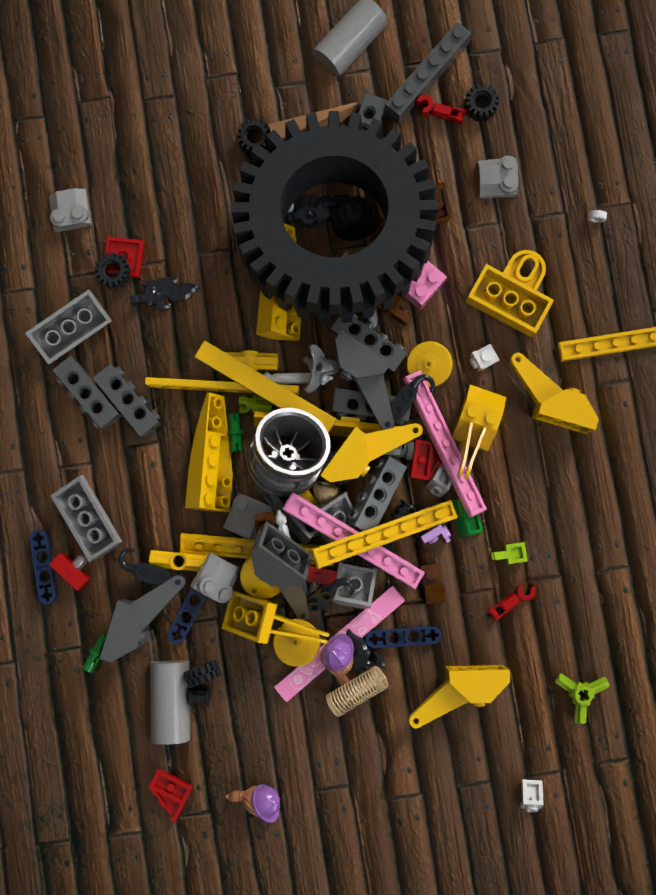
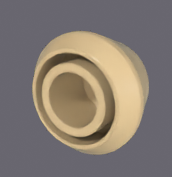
M318 481L313 485L314 498L317 499L316 501L319 504L326 503L339 493L337 487L329 482Z

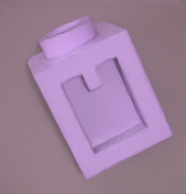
M437 525L419 536L423 543L428 542L429 545L439 539L438 535H441L445 543L451 541L449 539L451 536L446 526L442 527L441 525Z

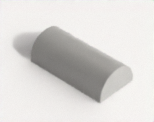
M358 0L312 50V55L340 77L388 25L385 13L373 0Z
M87 290L25 334L46 362L50 364L112 320L94 294Z
M84 475L78 476L51 495L89 562L102 557L123 543Z
M190 660L150 662L151 743L180 744L191 740L190 688H188L183 674L185 671L190 670Z

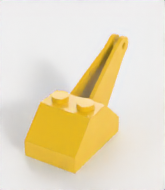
M515 353L510 358V364L536 405L533 410L532 419L583 434L596 430L599 418L585 394H581L580 390L575 388L562 390L522 353Z
M469 385L452 433L454 441L462 443L457 477L461 478L464 471L469 446L475 449L465 472V480L470 475L478 449L485 452L489 450L504 412L505 396Z
M414 423L365 434L355 427L324 469L321 476L329 482L355 479L360 475L364 477L370 469L368 466L370 461L419 437L423 429L421 425ZM413 428H417L418 432L414 433Z
M233 591V595L228 601L221 629L263 644L269 642L271 633L321 643L328 642V640L316 636L272 628L274 619L315 634L327 637L330 634L276 614L279 604L277 602Z
M504 665L445 666L446 680L409 716L411 727L420 728L467 702L473 703V706L483 707L485 703H491L510 683V670ZM415 718L418 719L417 723L413 722Z

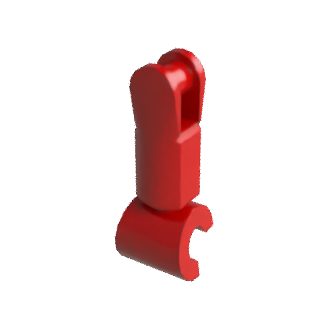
M425 94L420 95L416 101V108L422 105L425 106L421 117H426L432 112V116L446 119L456 124H463L464 122L463 115L466 114V110L462 108L450 107L436 102L433 105L432 98Z
M519 584L516 594L512 592L486 613L492 616L493 622L497 621L521 603V599H533L536 594L535 587L531 586L529 593L524 595L523 586ZM498 606H501L504 610L501 614L496 610Z

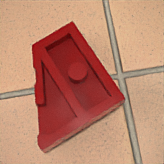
M414 440L409 478L427 481L431 479L435 473L434 471L442 462L433 442Z
M158 768L148 788L158 798L160 805L166 809L171 816L170 819L175 823L193 785Z

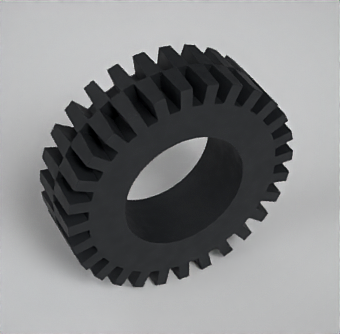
M329 111L328 126L319 127L317 115L312 113L306 115V130L300 131L296 121L293 119L285 123V139H282L275 130L267 135L268 151L257 144L251 151L253 165L243 162L240 168L241 182L235 181L233 188L235 203H231V214L234 222L232 225L243 264L247 267L249 277L253 283L259 282L262 294L266 298L271 299L275 296L278 306L282 310L287 312L291 306H294L298 317L308 320L310 312L317 313L320 323L329 324L330 315L340 314L342 324L351 323L353 313L361 311L363 319L373 317L375 306L379 304L384 311L392 307L395 295L398 294L403 298L409 292L412 280L417 282L420 278L424 263L427 264L437 223L438 200H434L436 190L434 179L427 180L429 167L424 159L416 163L417 148L410 142L401 149V133L394 128L384 138L382 121L375 118L372 119L368 129L363 130L361 114L351 112L348 126H340L339 111ZM340 182L354 185L367 192L380 206L386 221L379 236L365 249L344 257L319 256L299 246L286 231L284 223L294 201L314 186Z

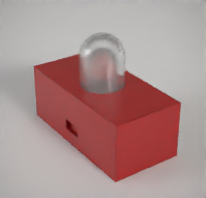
M59 553L49 564L77 591L83 590L92 580L82 569L87 563V558L83 554L78 555L72 560L66 553Z
M310 565L306 581H309V595L316 591L321 584L333 583L336 580L337 571L325 568L317 569L316 566Z

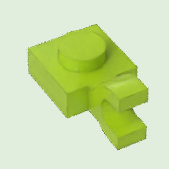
M253 395V398L239 397V404L245 405L240 406V413H247L250 409H252V412L272 411V403L258 395Z
M525 542L504 545L505 551L491 552V560L506 559L507 564L528 561Z

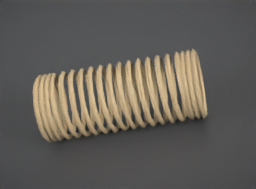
M374 666L367 670V672L365 671L362 675H359V677H356V679L353 678L344 686L341 685L335 691L328 693L326 701L334 715L340 717L366 700L371 699L377 693L388 689V682L381 669Z

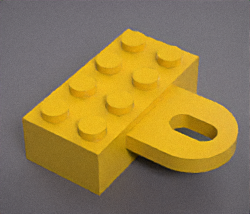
M522 250L511 257L503 272L486 264L465 302L532 338L537 333L554 301L537 291L546 273V265L543 258L534 251ZM524 261H532L534 268L530 275L522 277L519 271Z

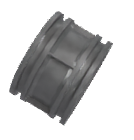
M281 408L270 412L259 423L248 452L247 466L252 479L266 492L280 497H289L292 492L297 495L306 492L314 485L330 452L328 432L315 416L306 411L296 408ZM279 436L293 439L290 445H282ZM263 442L274 450L271 456L265 453L262 445ZM306 447L312 459L300 458L298 452Z

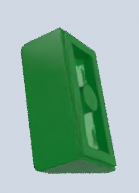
M460 498L452 500L458 517L455 521L460 537L463 538L483 532L479 515L477 514L469 518Z

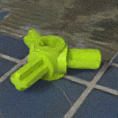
M562 673L555 679L557 685L569 692L568 696L572 698V703L575 704L574 722L577 724L586 723L587 706L595 698V694L609 688V682L605 677L589 684L587 682H574ZM582 691L585 695L581 697L578 693Z

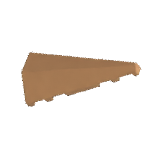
M358 102L315 112L319 127L328 126L329 111H339L340 123H343L351 115V112L359 111L357 110ZM306 115L268 124L270 132L275 130L282 139H285V123L293 119L296 121L300 131L306 130Z

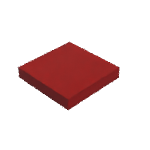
M107 237L105 253L111 255L110 252H114L116 255L117 253L120 254L130 265L131 278L140 279L145 246L144 240ZM115 264L108 266L106 269V275L117 276L120 272L119 266Z

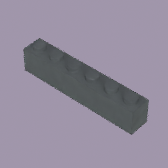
M456 22L386 102L384 114L399 125L413 109L418 97L426 94L467 47L472 33L459 22Z

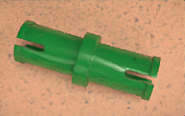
M239 413L227 414L231 453L243 451L241 435L243 433L240 430Z
M100 633L95 645L89 650L90 654L82 666L83 670L89 673L94 672L100 660L107 634Z

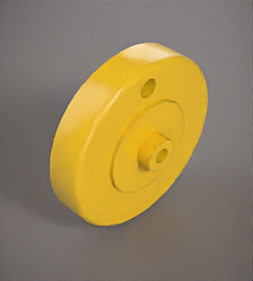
M432 341L422 342L416 345L408 355V374L411 375L421 370L422 374H427L433 378L435 386L444 383L452 372V356L448 349L440 343Z
M252 556L245 560L241 568L240 580L242 587L249 595L269 599L281 592L278 586H270L255 575Z
M291 619V620H294V621H296V622H299V623H301V624H304V625H306V626H309V627H312V628L316 629V628H315L311 623H309L308 621H305V620H302V619ZM285 622L278 628L320 638L319 634ZM278 634L274 635V651L277 657L289 666L299 667L309 664L315 659L320 650L321 642Z

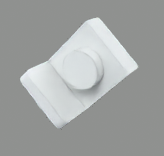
M491 344L472 352L469 359L474 369L477 368L478 372L499 362V358Z
M522 779V802L520 808L526 809L527 812H538V809H541L544 805L542 781Z

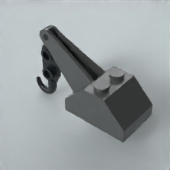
M341 330L334 341L333 347L337 369L341 373L340 377L347 382L351 380L356 383L381 430L394 428V421L406 414L417 397L418 386L422 381L430 383V393H433L435 389L433 378L427 374H421L401 388L390 404L383 374L391 363L343 330Z
M266 521L259 527L251 550L254 573L268 585L278 586L298 619L306 621L309 619L311 611L321 610L335 598L340 586H348L350 588V596L355 593L354 584L350 580L342 578L335 580L333 583L320 586L309 596L306 578L312 554Z
M126 548L121 551L118 557L119 565L138 580L158 585V587L136 601L129 599L117 601L100 656L101 660L108 662L119 659L144 645V642L147 643L150 637V631H148L149 624L186 585L184 576L177 575L173 577L167 569L147 563H126L124 560L125 555L128 552H134V548Z

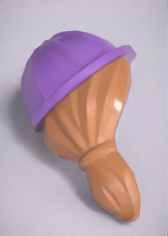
M337 634L331 637L322 649L321 661L325 668L337 678L339 685L343 686L349 682L346 674L352 668L354 653L352 639L345 634Z
M265 784L252 786L246 791L236 790L225 796L231 802H242L246 810L267 823L276 821L279 816L280 797L278 792Z

